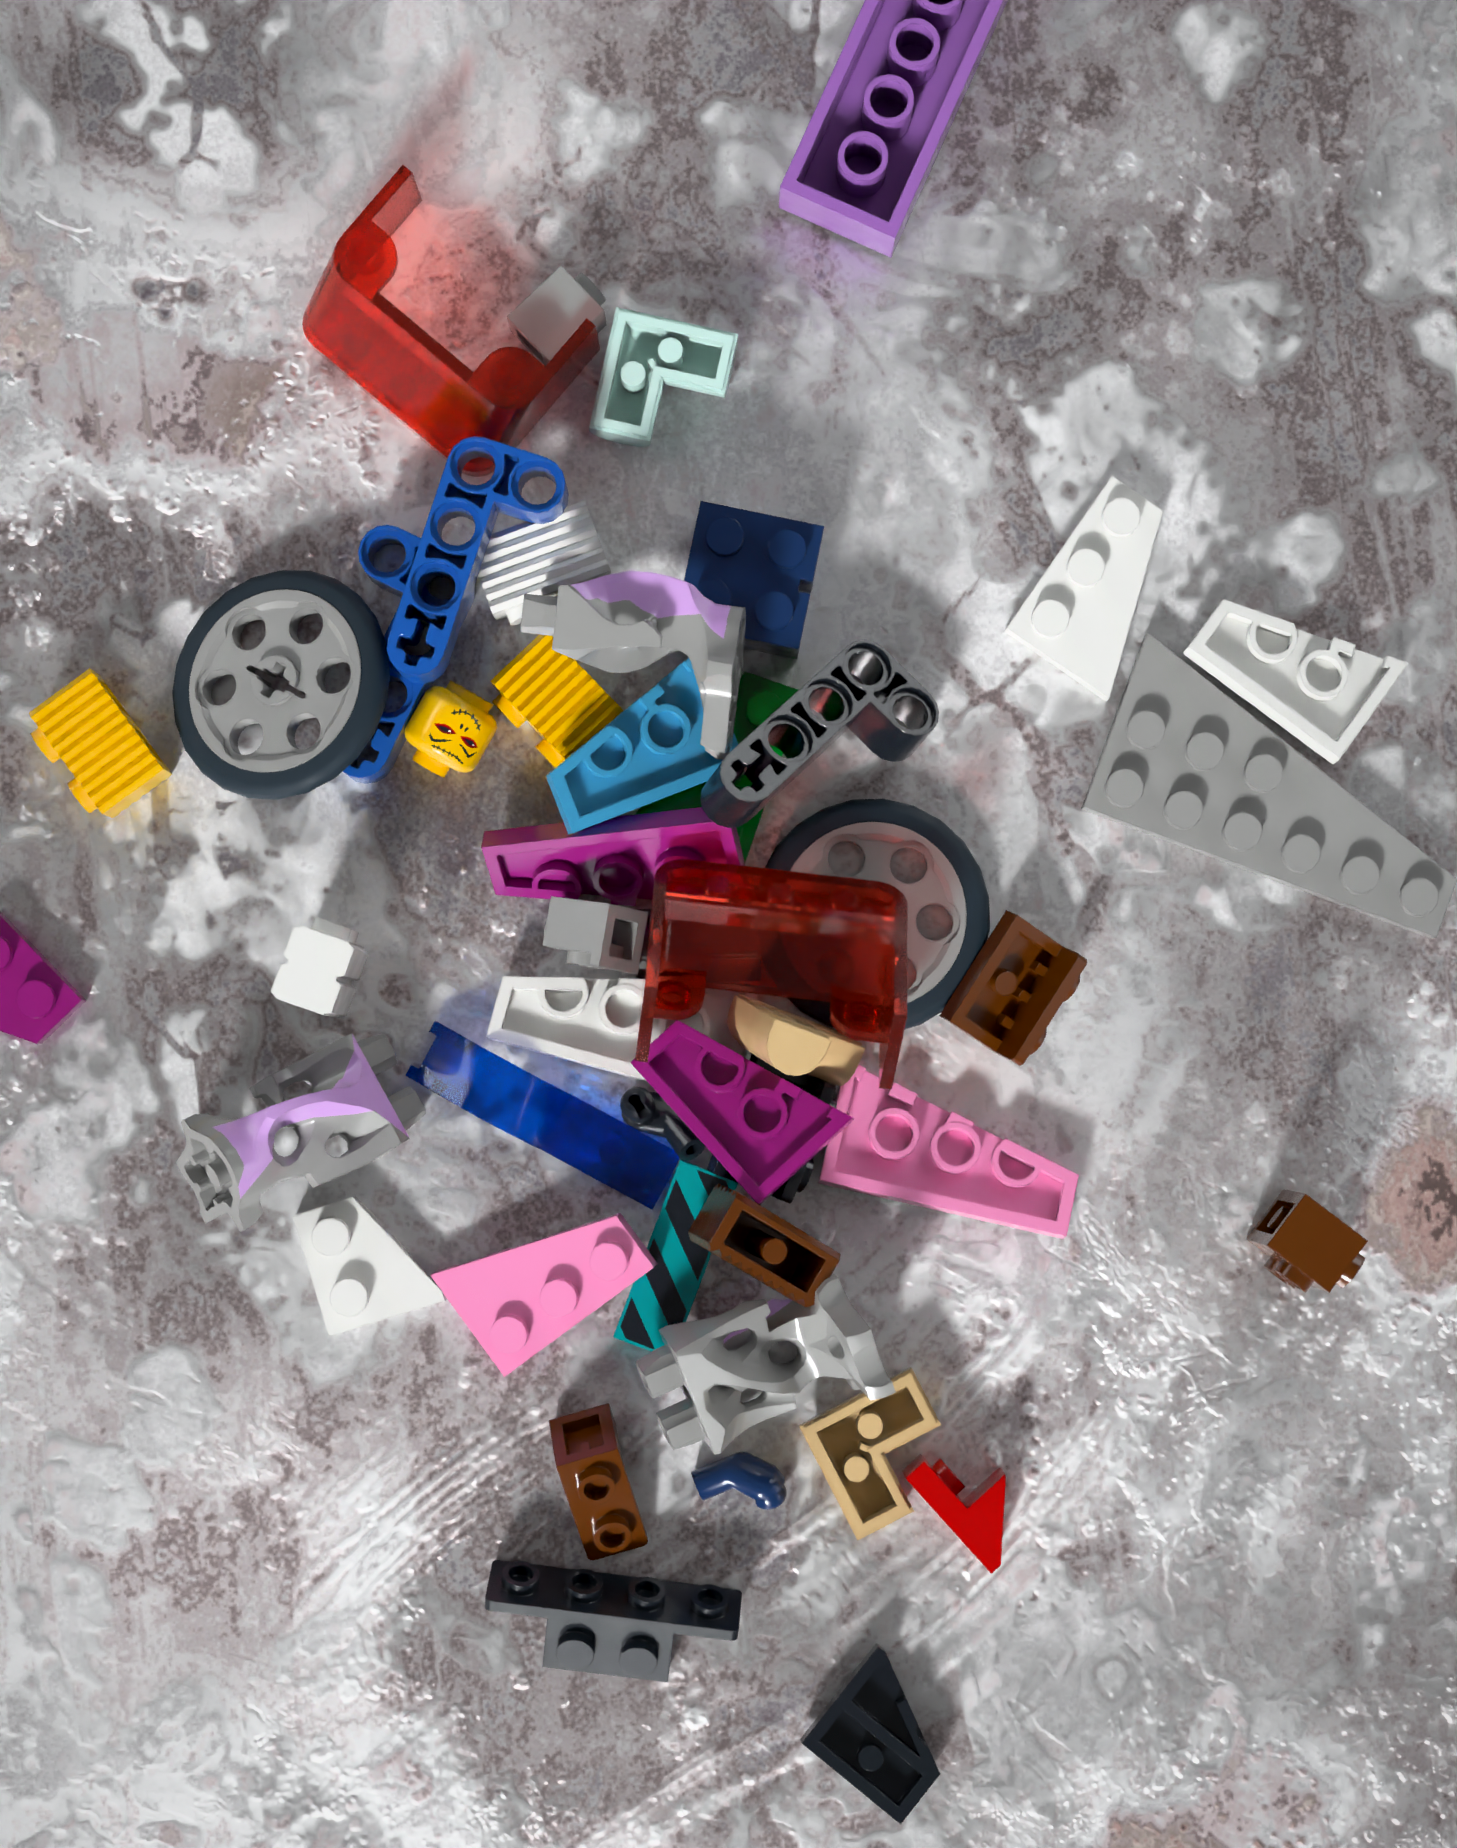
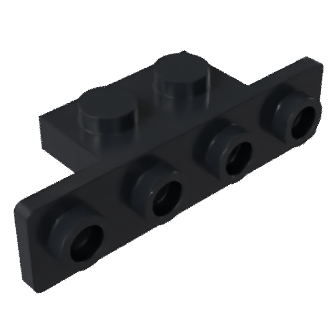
M495 1560L491 1566L485 1596V1609L494 1612L547 1618L542 1667L668 1682L674 1634L734 1641L738 1638L742 1592L737 1589L722 1588L711 1584L698 1585L658 1580L652 1577L600 1573L589 1569L576 1570L535 1565L524 1561Z

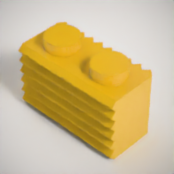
M539 634L490 681L493 687L500 693L492 703L517 729L527 721L543 739L535 748L555 768L623 712V709L575 659L552 650V636Z
M90 668L29 712L30 717L38 726L37 729L30 733L33 740L52 763H55L60 758L65 762L75 777L67 785L88 813H92L98 808L102 814L113 818L172 775L171 771L102 677Z

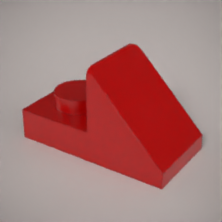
M921 1454L918 1455L902 1470L905 1478L992 1574L1001 1566L1006 1474L1001 1468H998L962 1500L957 1494L966 1486L948 1465L940 1458L931 1466Z

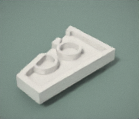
M1224 599L1218 604L1182 653L1331 764H1335L1341 759L1408 665V662L1391 656L1383 659L1355 649L1356 644L1335 637L1328 640L1296 629L1294 623Z

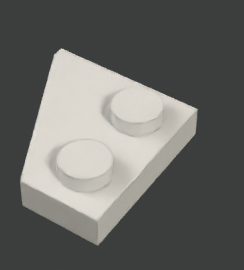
M356 1196L293 1216L329 1336L447 1299L437 1284L409 1256L410 1253L394 1236L389 1235L376 1221V1217Z

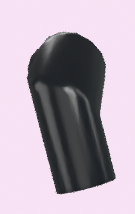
M633 1087L623 1094L620 1100V1109L623 1120L631 1128L666 1138L678 1157L683 1161L692 1160L704 1151L706 1146L658 1093L649 1092L646 1088Z

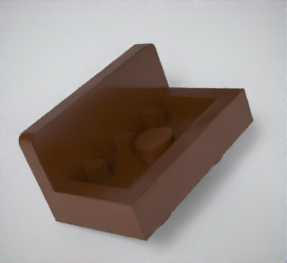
M1006 910L939 1016L995 1054L1021 1066L1029 1055L1037 1051L1046 1037L1047 1026L1061 1004L1068 1000L1076 991L1080 982V974L1087 965V959L1079 953L1061 946L1017 914Z

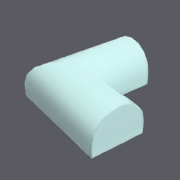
M616 307L589 431L608 441L630 446L646 447L651 443L664 384L725 398L734 365L738 334Z

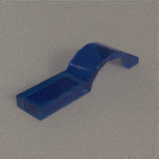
M434 1021L429 1031L436 1035L433 1044L420 1068L410 1065L405 1076L487 1123L543 1150L653 1210L680 1160L673 1148L505 1060L440 1022Z

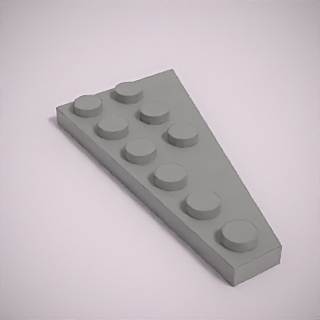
M1147 633L1144 636L1081 810L1430 939L1437 938L1457 878L1152 635Z

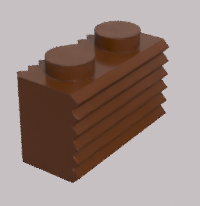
M719 1183L711 1191L688 1231L692 1242L804 1307L815 1304V1291L824 1280L830 1278L841 1256L837 1251L741 1193Z

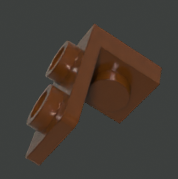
M603 1404L549 1420L556 1468L587 1558L594 1561L645 1546L648 1543L647 1533L622 1460L616 1423L610 1404Z

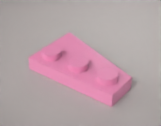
M618 1213L549 1235L546 1238L511 1249L507 1248L489 1254L486 1257L435 1271L430 1276L505 1377L653 1269L658 1263L622 1214Z

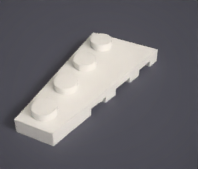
M503 976L486 1038L646 1081L630 1062L676 1020L683 1022L742 1055L744 1048L731 1035L727 1023L729 1008L734 995L739 996V994L757 1000L762 981L739 980V982L684 979L682 981L629 978H619L617 980Z

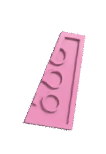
M858 1065L855 1073L847 1083L839 1086L836 1108L853 1117L854 1120L826 1145L818 1181L819 1184L1064 1239L1067 1236L1079 1177L1078 1174L1008 1139L1003 1140L975 1126L974 1122L954 1112L949 1113L917 1097L918 1094L895 1082L891 1084L865 1071L866 1068Z

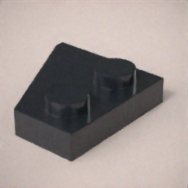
M876 1643L800 1740L805 1747L901 1825L938 1778L940 1772L885 1650Z

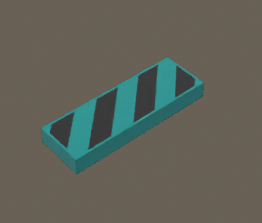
M679 1161L647 1246V1250L658 1264L633 1283L615 1330L614 1338L652 1352L664 1346L659 1332L661 1328L687 1321L712 1254L710 1251L692 1242L688 1231L713 1188L719 1183L736 1191L737 1182L713 1174L702 1167L686 1161Z

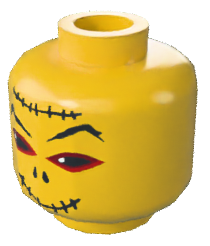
M451 680L446 688L441 686L429 687L404 730L407 741L417 748L412 760L445 778L450 768L462 773L473 771L497 730V723L494 717L489 714L493 704Z

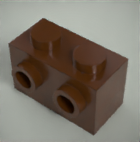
M1285 1189L1281 1191L1246 1238V1240L1270 1257L1264 1264V1267L1291 1288L1295 1289L1296 1287L1304 1293L1310 1287L1330 1293L1335 1285L1344 1288L1362 1267L1365 1257L1359 1254V1252L1368 1242V1240L1307 1194Z

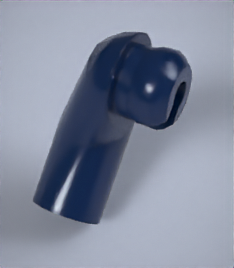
M737 1452L691 1471L702 1501L734 1488L744 1495L755 1499L757 1507L763 1510H772L779 1507L787 1495L784 1486L785 1478L775 1465L748 1452Z

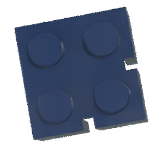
M700 501L684 581L693 584L704 597L716 604L745 607V649L797 659L824 526Z

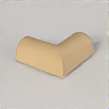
M739 994V996L734 995L729 1008L727 1023L731 1035L739 1045L786 1075L800 1076L807 1074L836 1086H842L855 1073L865 1050L862 1047V1043L840 1031Z
M911 1367L890 1377L896 1393L885 1398L869 1400L861 1392L799 1425L857 1540L914 1512L885 1454L941 1424Z

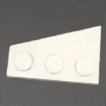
M1111 476L1004 632L1107 701L1110 698L1163 510Z

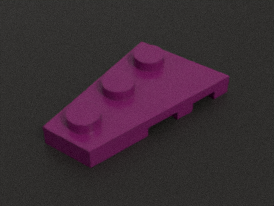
M676 1020L630 1062L759 1205L768 1199L854 1120L853 1117L805 1092L679 1020Z

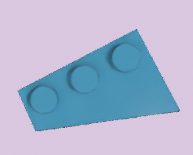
M689 657L546 775L568 835L707 782L721 764L722 759H716L705 750L704 746L700 745L703 707ZM733 734L732 750L739 745L735 734Z

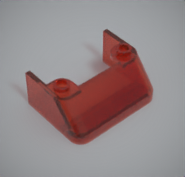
M402 165L337 241L305 309L302 320L304 334L316 352L446 461L457 443L473 436L487 438L516 448L599 352L600 345L597 328L586 318L546 366L528 351L518 347H503L493 351L474 372L380 294L394 276L398 266V253L391 236L422 201L413 172ZM474 458L465 464L462 473L472 477L486 476L495 471V464L487 458Z
M677 859L664 863L657 869L654 877L641 988L635 1061L648 1062L654 1018L681 1020L694 1016L703 1006L705 988L830 1002V1021L839 1033L853 1040L879 1043V1088L892 1089L907 1020L908 905L905 896L896 887L874 880L689 859Z

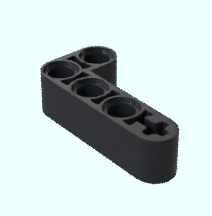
M868 640L855 641L842 650L727 754L702 788L700 797L702 809L708 818L717 825L727 828L742 826L751 820L848 729L881 759L891 762L903 761L913 754L937 725L939 719L937 703L931 694L886 649ZM852 675L859 678L863 684L856 681ZM811 710L821 714L825 721L815 716ZM896 719L902 721L907 728H904L902 725H900ZM770 745L780 749L786 758L775 753ZM746 775L752 784L750 787H744L740 791L735 786Z

